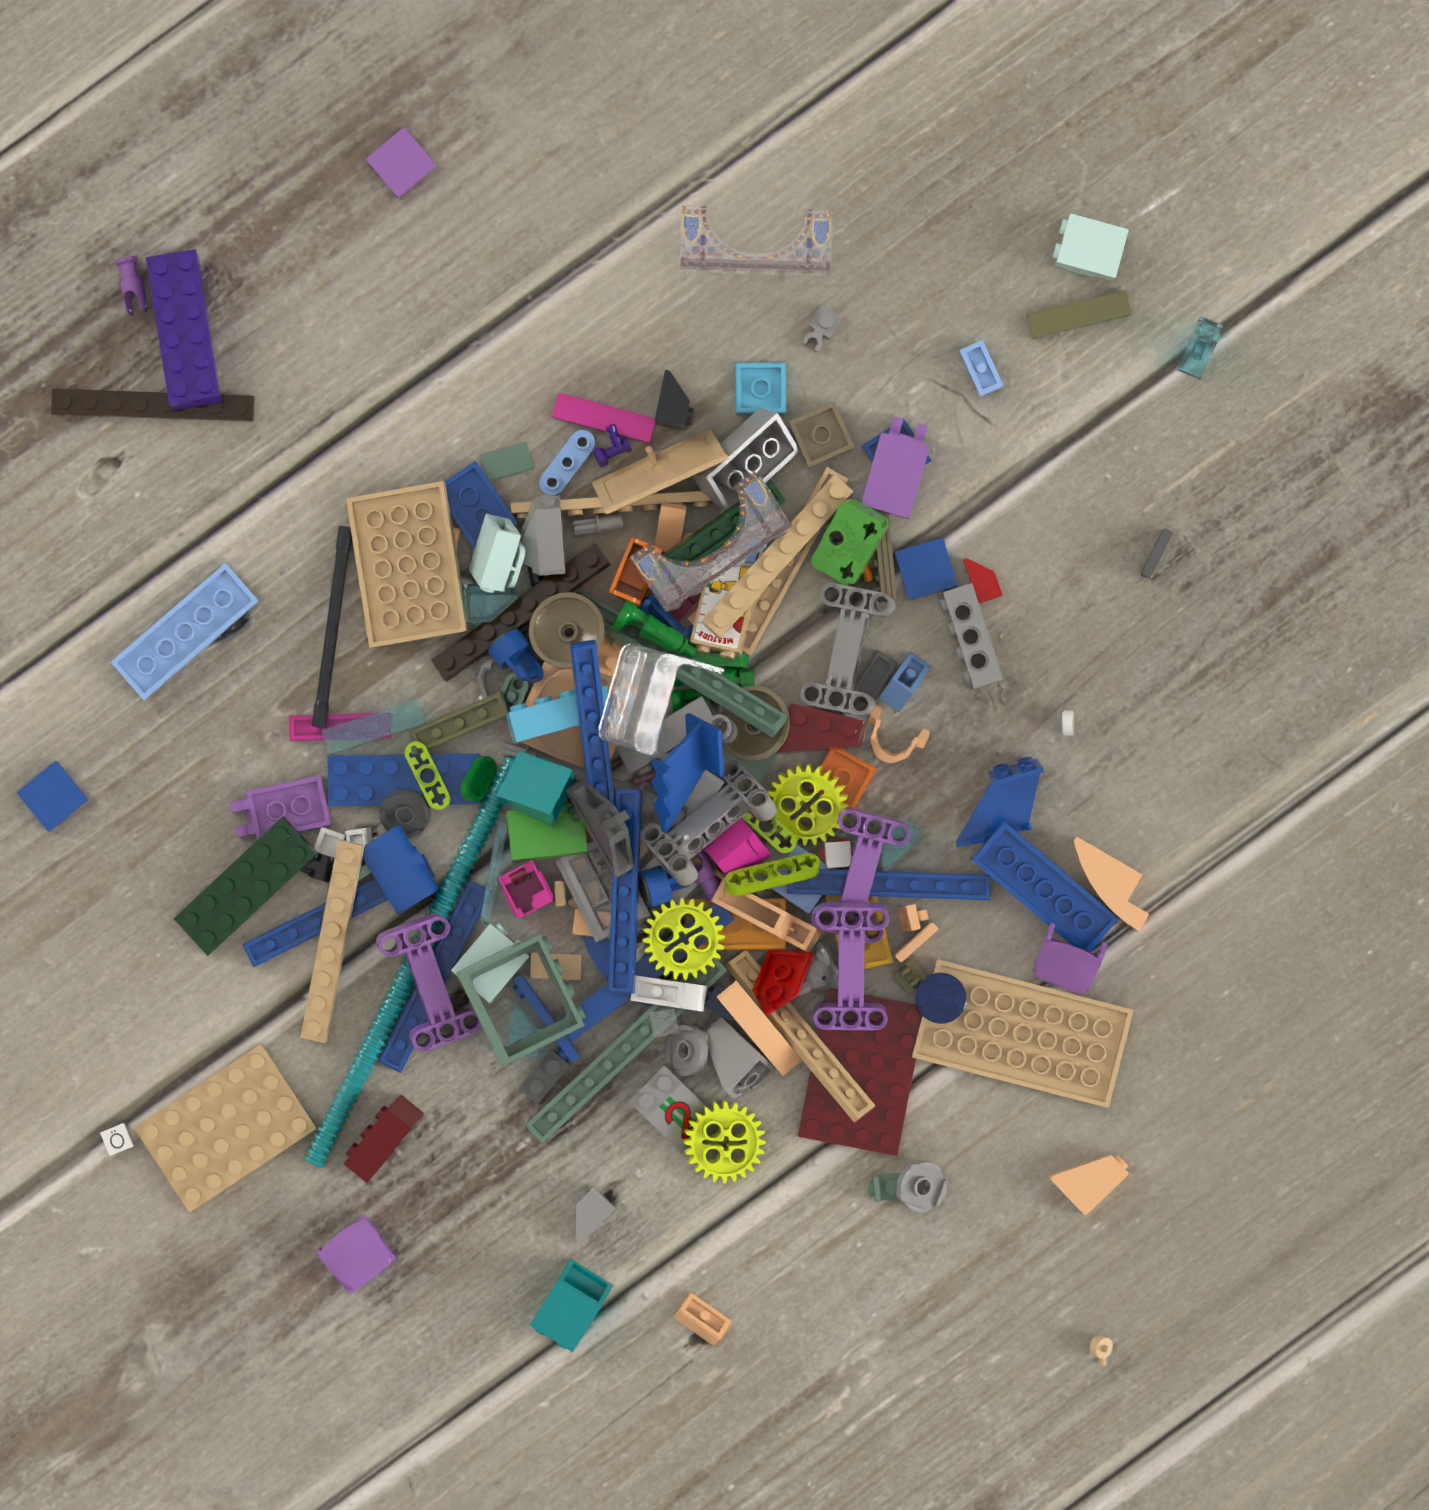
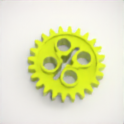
M811 763L807 765L806 770L803 769L801 764H798L796 772L789 767L787 769L788 776L781 772L779 774L780 781L774 780L772 783L776 789L768 791L777 807L775 818L795 835L797 841L799 838L802 839L804 846L807 845L809 839L812 840L814 845H817L818 837L823 842H826L828 840L827 833L834 837L836 834L834 827L841 829L838 824V814L843 808L849 807V805L842 803V801L848 798V795L840 794L845 786H836L835 784L839 777L830 779L831 770L823 774L821 773L822 767L819 765L814 771L812 770ZM802 783H812L814 791L806 792L802 787ZM824 790V794L819 796L811 807H807L795 819H791L790 816L797 812L804 802H808L817 792ZM784 799H793L796 807L792 809L787 808L784 804ZM823 800L829 802L831 810H822L819 802ZM802 817H809L812 820L813 826H803L800 819ZM779 826L776 832L778 833L783 829Z
M683 898L680 900V905H676L672 899L670 901V908L661 904L662 913L660 914L654 910L653 915L656 919H647L651 929L646 928L643 930L645 934L649 935V938L643 939V943L649 944L650 947L646 948L644 953L653 954L648 960L649 963L657 961L658 964L655 970L658 971L663 967L665 969V977L672 972L674 973V980H677L679 974L683 975L684 981H687L688 974H692L696 980L698 971L706 975V966L715 968L712 959H721V956L716 951L724 950V946L718 944L719 941L725 940L724 935H718V932L723 930L724 927L723 925H715L719 917H710L712 908L703 911V902L698 907H695L694 899H691L689 905H685ZM685 916H691L695 920V924L691 928H684L680 923L681 919ZM700 926L703 927L701 932L689 937L688 945L682 942L671 951L664 952L665 948L679 941L680 934L686 937ZM662 930H670L674 935L673 939L669 942L662 941L659 938ZM699 937H704L708 940L709 945L706 949H697L694 945L695 940ZM677 951H683L687 955V960L683 963H677L673 960V954Z
M723 1100L721 1107L713 1101V1109L709 1110L704 1105L703 1110L705 1113L702 1115L699 1112H695L698 1120L688 1121L693 1128L684 1130L690 1136V1138L683 1140L684 1144L690 1145L689 1148L684 1150V1153L692 1155L688 1162L690 1164L697 1163L694 1167L696 1172L703 1169V1178H707L711 1174V1180L716 1182L718 1177L721 1176L722 1182L726 1183L727 1177L730 1176L736 1182V1174L746 1178L744 1170L748 1169L753 1172L752 1162L760 1164V1160L756 1155L765 1153L759 1148V1145L766 1144L764 1139L759 1138L765 1131L757 1129L761 1121L759 1119L752 1121L755 1113L751 1111L746 1114L747 1107L745 1105L738 1110V1103L736 1101H733L731 1107H728L726 1100ZM737 1123L743 1124V1130L740 1134L734 1135L731 1133L733 1125ZM718 1124V1131L715 1134H706L708 1125ZM725 1136L729 1139V1141H740L743 1139L747 1140L745 1144H740L736 1142H726L725 1147H723L719 1142L706 1144L702 1143L703 1140L723 1141ZM737 1148L742 1149L743 1154L741 1158L737 1160L731 1159L733 1150ZM717 1149L718 1154L716 1158L707 1160V1151Z

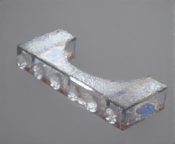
M681 206L680 270H684L685 274H700V270H710L712 275H724L725 271H735V275L748 276L750 272H760V276L768 277L775 276V272L785 273L786 277H800V273H811L812 278H825L826 274H831L833 210L808 209L802 230L790 243L771 252L749 253L729 246L716 235L708 220L707 206Z
M753 472L734 485L740 500V515L731 537L718 550L697 560L678 561L661 555L649 543L629 557L660 606L666 612L679 608L683 604V600L689 596H696L701 593L705 585L711 581L716 582L720 580L727 570L742 565L746 561V557L752 553L761 552L767 547L768 542L774 538L779 539L788 532L787 529L792 527V524L762 477L756 472Z

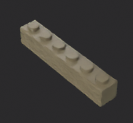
M877 511L884 515L889 522V514ZM889 522L888 528L875 550L874 568L878 569L875 579L876 584L879 583L880 589L877 592L885 593L891 596L894 601H897ZM873 523V527H871V533L875 530V528H874L875 524H874V523ZM881 598V603L888 602L886 598Z

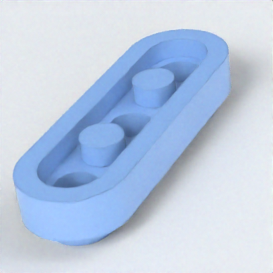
M586 430L576 431L540 478V488L544 494L557 496L569 484L595 448V439L590 432ZM585 438L587 445L580 447L577 444L578 440ZM564 459H571L572 465L564 467L562 464ZM549 479H556L557 485L549 487L547 485Z

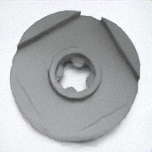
M694 1025L677 1026L674 1029L676 1030L674 1034L669 1035L666 1042V1058L668 1063L673 1064L676 1069L673 1071L680 1076H693L700 1071H705L708 1067V1034Z
M928 1161L908 1162L898 1177L896 1197L905 1207L916 1212H927L933 1206H938L942 1202L947 1189L946 1180L941 1173L942 1170L937 1165ZM924 1180L923 1184L926 1185L925 1190L921 1189L918 1193L917 1185Z

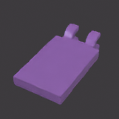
M894 416L889 434L881 432L861 503L876 511L909 520L930 448L929 445L923 444L928 426L918 423L914 437L900 434L903 419Z
M321 775L246 791L247 799L230 802L232 813L246 810L249 825L236 827L238 838L255 834L256 840H258L283 816L298 832L331 825Z

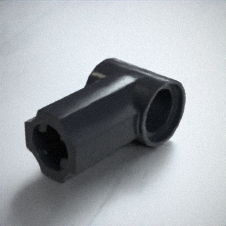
M318 853L300 872L329 883L335 858Z

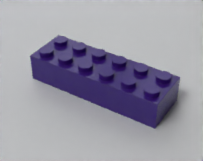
M196 249L146 257L168 402L172 411L221 403L222 397L200 259Z

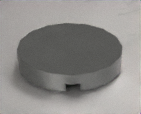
M398 789L389 793L383 800L380 808V821L385 830L389 831L400 824L408 838L421 834L427 827L431 816L430 806L426 798L419 792L411 789Z

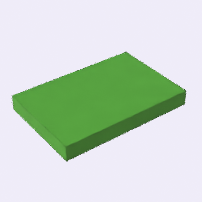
M573 804L564 805L554 827L517 810L507 811L512 862L587 854L585 824L582 819L578 821L571 820L575 812L567 814L568 808Z

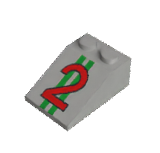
M666 1065L657 1071L629 1099V1102L681 1154L690 1147V1145L683 1143L684 1139L690 1138L684 1130L693 1128L688 1121H697L698 1118L695 1112L703 1115L705 1113L703 1110L705 1104Z

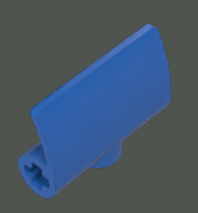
M400 824L365 845L362 858L397 914L439 890V887L426 868L427 865L417 848L413 847Z

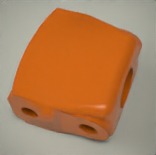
M633 537L631 538L609 594L625 602L628 599L635 605H641L652 579L646 578L643 573L641 574L634 561L647 552L650 553L653 560L658 557L653 555L649 549L634 560H631V557L650 544ZM650 545L654 549V551H656V553L662 555L663 551L653 545Z

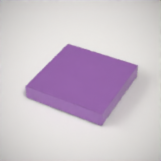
M404 127L366 158L368 164L398 199L437 167Z

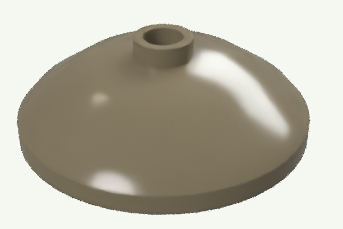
M570 592L555 594L545 599L534 611L529 624V638L534 651L543 661L558 668H572L569 644L595 639L598 652L605 636L604 619L597 606L585 596ZM568 630H574L572 637H566Z
M745 686L742 688L788 716L785 724L774 737H771L760 729L754 731L752 724L720 705L717 715L721 714L736 723L738 728L737 737L731 743L722 744V747L730 755L740 760L759 761L776 753L784 744L790 728V716L784 701L775 692L762 686ZM722 723L718 727L721 729L722 735L727 731V723Z

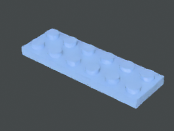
M225 563L113 659L111 663L145 701L260 601Z

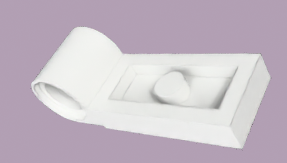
M635 975V993L631 994L630 1001L704 1012L707 986Z

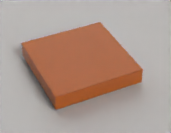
M843 749L829 750L821 764V773L825 774L826 771L831 770L830 779L839 777L835 784L836 786L844 785L845 787L840 794L848 795V798L842 801V803L854 808L877 769ZM811 783L808 788L814 791V786ZM820 790L817 794H824V790Z

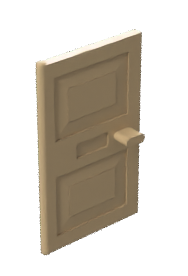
M711 428L656 453L653 452L651 446L645 448L648 457L591 483L604 507V513L609 514L726 461L729 457L725 454Z

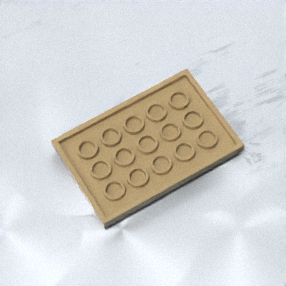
M445 481L346 498L369 648L469 632Z
M260 1044L134 1129L190 1213L316 1130L317 1126L263 1044Z

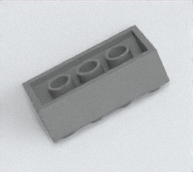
M760 407L720 443L729 459L693 475V478L701 491L721 510L726 511L741 500L736 485L753 473L756 474L754 478L740 487L743 496L746 497L747 494L743 490L744 486L756 478L763 485L800 450L779 414Z

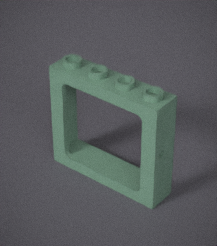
M539 932L456 972L501 1066L585 1026L582 1020L586 1016L580 1004L575 1006L571 999L575 993L569 981L564 983L560 976L564 972L558 958L552 959L549 951L553 950L547 936L541 937ZM531 950H535L566 1011V1017L523 1039L504 1046L473 985V980Z

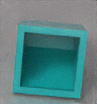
M519 751L517 757L513 756L508 763L507 770L509 772L505 780L501 779L496 787L495 792L498 793V801L554 827L568 799L565 790L576 783L573 770Z
M570 1259L530 1323V1326L537 1333L554 1340L561 1348L573 1352L614 1285Z

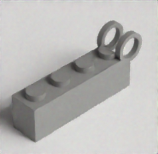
M701 696L616 749L629 773L636 778H644L653 772L652 759L655 758L662 761L686 737L685 714L691 713L717 728L722 723H727V731L722 735V744L731 743L737 737V725L724 715H716L710 702Z

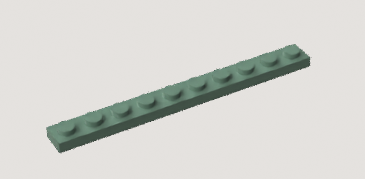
M581 588L572 592L585 596L597 606L604 619L606 635L771 737H774L785 724L787 715L693 657L689 659L682 654L680 657H677L676 653H669L652 642L639 637L640 628L634 625H626L619 632L612 630L611 627L620 612Z
M712 959L715 968L706 966V975L698 971L696 980L692 974H688L687 981H684L682 978L678 982L707 986L708 990L728 969L719 960ZM654 1004L525 1126L543 1144L686 1009Z

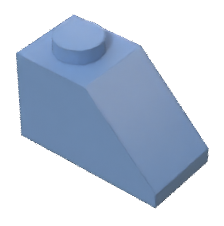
M910 652L879 699L900 713L931 666Z

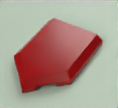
M768 950L752 989L754 996L766 1015H769L798 996L813 959V953Z

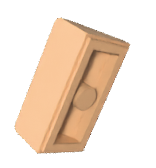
M691 1292L673 1316L674 1319L713 1346L720 1341L732 1322Z

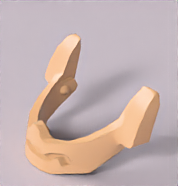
M878 705L875 706L867 722L873 727L870 742L877 758L883 762L895 763L906 759L916 747L922 749L925 747L930 730L923 728L919 735L911 741L912 744L906 750L893 754L887 749H882L877 738L882 708Z

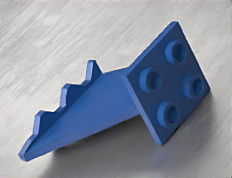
M691 713L685 714L686 737L662 761L655 758L651 760V764L656 771V777L652 780V785L658 794V799L654 802V809L659 816L661 831L664 833L670 830L705 769L720 777L724 775L723 736L721 729Z
M1024 757L1017 760V764L1008 766L1007 763L994 766L992 771H988L992 781L957 838V848L986 842L1003 821L1008 823L1017 832L1032 830L1029 823L1039 776L1040 773L1044 772L1037 758Z

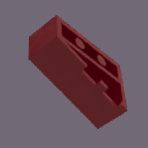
M790 703L788 711L790 728L788 736L778 753L790 754L860 748L867 722Z
M400 1095L388 1108L384 1105L375 1116L378 1119L374 1126L369 1124L360 1136L364 1139L358 1145L354 1142L345 1153L349 1157L344 1162V1165L368 1183L424 1113L403 1095Z

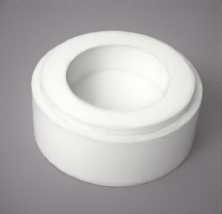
M1064 710L1062 713V733L1064 736H1073L1074 734L1073 710Z

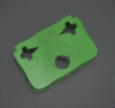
M854 498L845 500L838 507L831 524L828 526L818 548L812 555V566L843 585L854 584L862 576L889 525L888 519ZM873 522L875 524V530L871 534H869L871 528L870 523ZM838 531L842 533L841 540L836 538L835 533ZM853 562V564H852V566H851V567H852V568H851V572H852V573H851V574H848V573H847V566L850 565V564Z

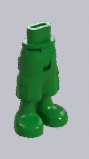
M628 599L611 627L612 630L619 632L626 625H634L641 629L638 634L639 637L652 642L669 653H676L677 657H680L682 654L692 659L697 650L687 644L689 640L680 634L677 629L663 624L651 614L648 616Z
M707 666L741 688L755 686L753 669L742 670L741 667L715 668V666ZM668 673L670 688L687 685ZM695 689L670 690L673 712L683 708L685 703L696 700L701 696L710 703H714V701Z

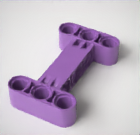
M845 807L838 814L839 827L847 833L858 836L845 879L843 895H841L839 902L867 903L883 843L896 846L906 844L910 839V829L908 824L900 819L854 807ZM846 814L856 816L857 820L853 825L847 826L842 822ZM870 821H879L881 823L880 830L877 832L869 831L867 824ZM895 827H902L906 830L904 837L896 839L891 835L892 830ZM816 905L811 914L813 925L819 930L839 935V930H824L818 927L815 921V909L818 906ZM825 911L830 915L828 920L830 921L833 918V914L830 911ZM849 911L845 915V918H851L854 921L859 917L855 911ZM870 916L873 921H880L878 918ZM879 930L873 936L865 932V942H878L882 939L884 930Z
M821 903L815 909L816 924L824 930H839L838 1002H820L817 1004L813 1012L814 1023L823 1030H881L885 1027L888 1020L886 1008L881 1003L864 1002L865 930H882L888 925V909L881 903ZM823 911H830L833 914V918L830 921H823L819 915ZM849 911H855L859 917L851 922L846 920L845 915ZM876 911H880L885 915L883 920L879 922L873 921L870 916ZM822 1011H829L832 1017L827 1021L819 1019L818 1014ZM848 1011H854L857 1014V1018L853 1021H847L843 1016ZM874 1011L882 1013L883 1017L879 1021H872L869 1015Z
M437 913L429 914L383 931L376 939L377 948L385 956L394 957L402 953L406 955L428 1019L427 1022L413 1027L409 1033L411 1044L418 1051L422 1052L472 1035L482 1027L473 1008L467 1007L457 1011L453 1010L430 944L443 939L450 931L448 921ZM437 920L442 921V929L438 932H432V923ZM412 929H417L419 931L418 938L414 941H408L407 933ZM387 938H394V947L389 950L383 949V942ZM475 1015L474 1024L464 1026L465 1017ZM451 1024L452 1029L450 1033L441 1035V1026ZM423 1032L428 1034V1039L425 1043H416L418 1034Z

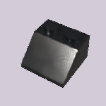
M665 370L655 415V425L685 431L686 425L691 426L694 408L690 407V400L671 371Z

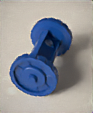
M656 591L649 598L643 600L644 603L639 609L648 616L651 614L663 624L677 629L686 638L692 633L693 625L685 629L660 604L656 598L660 592L657 593Z

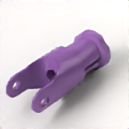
M137 256L124 257L115 261L116 265H119L122 278L120 286L126 312L129 316L134 314L132 305L134 293L139 298L141 309L144 312L148 311L143 280L138 274L136 265Z
M701 850L699 855L702 858L703 864L694 865L698 871L695 883L701 886L706 895L704 897L706 902H711L720 884L715 877L716 872L704 851Z

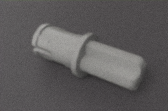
M621 513L601 517L597 514L594 518L575 520L572 523L575 535L599 532L600 535L603 531L623 529Z

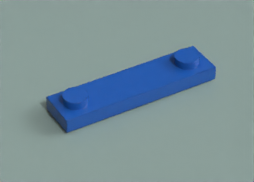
M521 974L515 978L514 982L516 985L513 986V989L521 999L526 997L546 1027L555 1023L556 1020L524 975ZM566 1035L556 1040L560 1045L557 1051L564 1061L569 1059L573 1063L580 1058V1054Z

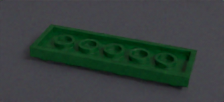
M283 816L188 904L174 920L201 950L209 956L318 853Z

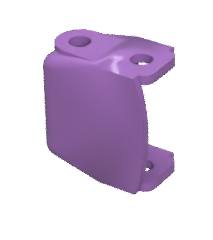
M1051 922L1033 967L1035 976L1042 981L1077 994H1082L1088 991L1096 977L1106 951L1107 943L1102 942L1097 955L1051 938L1055 923Z
M365 1213L360 1216V1221L338 1233L323 1249L320 1247L316 1250L319 1258L349 1294L358 1290L397 1259L379 1230Z

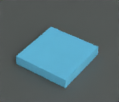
M735 363L736 414H754L760 407L777 412L778 414H786V363Z

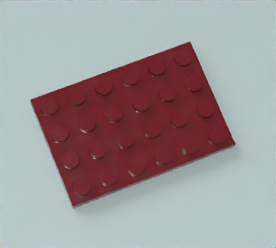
M829 988L825 993L824 1002H838V989ZM864 994V1002L881 1003L886 1008L888 1020L884 1028L881 1030H823L818 1028L817 1036L874 1103L875 1107L854 1123L810 1070L798 1137L898 1156L916 1058H912L925 1006ZM822 1011L820 1019L827 1021L832 1017V1014L829 1011ZM848 1011L843 1017L847 1021H853L857 1018V1014L854 1011ZM874 1011L869 1015L872 1021H879L883 1017L882 1013Z

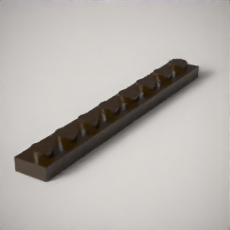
M52 389L51 414L254 422L255 396L221 395V403L172 411L168 402V395L164 392Z
M596 543L592 544L565 564V574L549 575L431 659L442 678L446 682L487 654L490 644L498 636L513 628L520 630L529 624L534 611L545 599L559 593L574 592L611 564Z

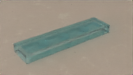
M419 699L324 729L322 733L328 752L331 755L425 724L426 720Z
M501 821L497 823L480 922L484 925H489L491 921L508 823Z

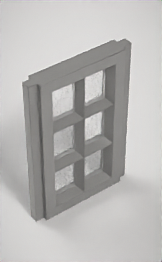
M593 841L587 844V854L563 856L555 860L595 942H598L610 936L612 871L607 863L604 865L596 864L601 857L593 858L594 851L598 849ZM638 893V921L650 916V913L640 893Z

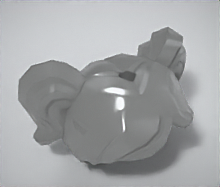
M816 942L814 950L811 952L814 956L798 996H806L810 992L821 994L834 984L835 977L838 974V967L833 963L829 947L822 945L821 942Z

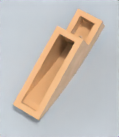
M1074 837L1072 843L1079 866L1097 897L1122 922L1139 932L1149 913L1128 902V899L1141 879L1142 874L1082 839Z
M724 879L711 900L713 903L806 952H812L822 933L821 930L751 893L741 896L730 895L725 890Z
M737 981L717 996L719 1001L782 1076L802 1061Z

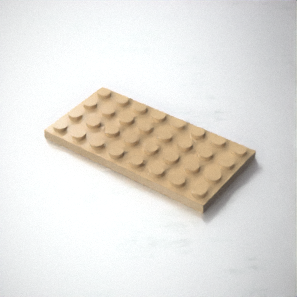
M936 959L912 1058L1109 1108L1134 1010Z

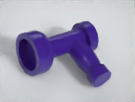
M615 424L606 427L613 446L605 450L601 447L593 449L600 468L608 464V459L625 451L627 453L632 452L627 438L621 439Z

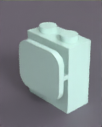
M1070 213L1068 220L1063 219L1059 233L1063 234L1061 244L1056 243L1052 258L1057 259L1055 266L1085 276L1114 281L1129 229Z
M490 514L485 515L468 570L478 583L480 589L486 592L494 593L495 590L503 592L505 585L513 588L523 564L525 547L520 541V533L508 518Z
M490 923L451 971L457 975L456 972L515 944L507 937L510 932L499 923L496 926ZM525 953L474 978L473 985L477 993L491 1003L530 955Z

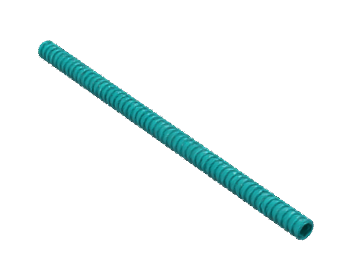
M504 757V764L499 766L501 770L496 772L497 778L492 780L494 784L489 786L490 792L485 794L487 798L482 800L483 806L478 808L480 812L475 814L476 820L471 822L473 826L471 829L468 828L469 834L464 836L466 840L464 843L461 842L460 846L462 848L457 850L458 856L453 858L455 862L450 864L451 870L446 872L448 876L443 878L444 884L439 886L441 890L436 892L437 898L432 900L434 904L432 907L429 906V914L437 913L445 919H449L448 913L453 911L451 907L453 904L456 905L457 901L455 899L460 897L459 891L464 889L462 885L467 883L466 877L471 875L469 871L474 869L473 863L478 861L476 857L481 855L480 849L485 847L483 843L485 840L488 841L487 835L492 833L490 829L492 826L495 827L494 821L499 819L497 815L503 811L501 807L504 804L498 801V793L495 791L501 779L505 780L509 772L507 766L511 760L510 758ZM440 920L434 921L431 925V931H440L443 922ZM434 942L430 943L431 947H435ZM406 956L403 958L405 962L400 964L401 970L396 972L398 974L397 978H393L394 984L389 986L391 988L390 992L387 991L386 999L383 998L382 1000L384 1002L383 1005L379 1006V1013L375 1014L376 1019L371 1022L373 1024L372 1027L368 1028L369 1033L364 1036L366 1038L365 1041L361 1042L362 1047L357 1050L359 1052L358 1055L354 1056V1063L351 1062L350 1064L351 1069L347 1070V1077L344 1076L343 1078L344 1083L339 1086L341 1088L340 1091L336 1092L337 1097L332 1100L334 1102L333 1105L329 1106L330 1111L325 1114L327 1116L326 1119L322 1120V1127L319 1126L318 1128L319 1133L314 1135L316 1137L315 1141H311L312 1147L307 1149L308 1155H304L305 1161L319 1168L325 1166L323 1162L328 1160L327 1154L332 1152L330 1148L335 1146L334 1140L339 1138L338 1132H342L343 1128L341 1127L346 1124L345 1119L346 1117L349 1118V1111L353 1110L354 1107L352 1105L357 1102L356 1097L360 1096L361 1093L359 1091L364 1088L363 1083L367 1082L368 1079L366 1077L371 1074L370 1069L374 1068L375 1064L373 1063L378 1060L377 1055L378 1053L381 1054V1047L385 1046L386 1043L384 1041L389 1038L388 1033L392 1032L393 1029L391 1027L396 1024L395 1019L399 1018L400 1015L398 1013L403 1010L402 1005L406 1004L407 1001L405 999L410 996V989L413 990L414 988L412 985L415 981Z

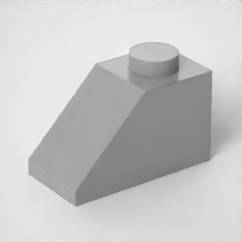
M586 1186L576 1196L579 1200L575 1205L576 1242L579 1245L615 1209V1206L595 1186L591 1189Z

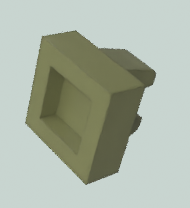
M912 959L892 975L908 994L928 978Z

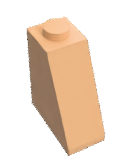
M1108 1154L1056 1172L1048 1178L1086 1216L1129 1173L1125 1170L1128 1165L1119 1155L1114 1158Z

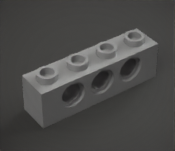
M970 583L943 592V598L939 599L943 613H948L951 621L947 623L950 636L957 639L958 647H955L958 661H964L966 671L962 673L966 685H971L974 690L1002 681V674L973 584ZM960 606L966 607L969 611L968 619H958L955 615L956 608ZM971 630L976 633L977 641L974 644H967L964 641L963 634L965 631ZM978 654L984 658L985 664L982 668L972 666L971 657Z

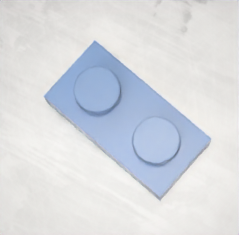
M983 340L959 350L980 397L1003 387V383Z

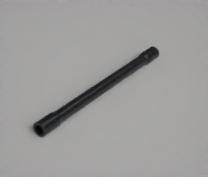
M338 526L336 558L317 697L311 726L326 728L328 720L329 695L348 556L352 543L351 528L347 526Z

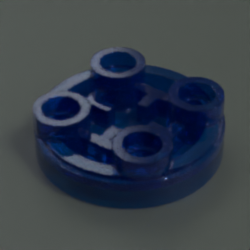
M934 973L924 978L919 984L915 995L916 1006L921 1015L927 1020L938 1024L949 1023L958 1018L963 1012L966 1005V991L962 983L953 975Z

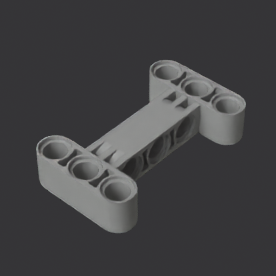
M828 583L822 587L820 598L825 604L840 608L841 612L826 685L818 683L805 684L800 690V697L807 705L868 716L875 709L874 698L869 694L854 691L869 615L881 617L891 615L895 610V601L891 596L882 592ZM836 588L839 592V597L836 601L830 602L828 593L831 589ZM861 593L864 598L863 603L855 607L852 603V598L855 594ZM881 598H886L888 607L885 611L880 612L877 609V602ZM811 688H817L819 696L815 701H810L808 698V692ZM840 692L843 695V702L841 705L835 706L832 702V697L835 693ZM865 697L868 701V706L864 711H859L857 709V701Z
M726 760L723 764L724 775L721 777L726 786L668 834L662 832L661 827L654 823L646 825L640 833V837L650 853L682 886L694 883L698 877V871L690 859L747 812L750 811L760 821L772 819L777 812V807L768 792L737 760Z

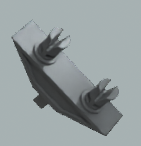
M584 779L567 788L565 791L573 804L568 808L567 814L575 812L571 820L578 821L582 819L598 847L593 853V858L601 857L596 864L604 865L607 863L615 878L633 869L634 864L629 833L624 821L630 819L625 810L618 812L609 800Z

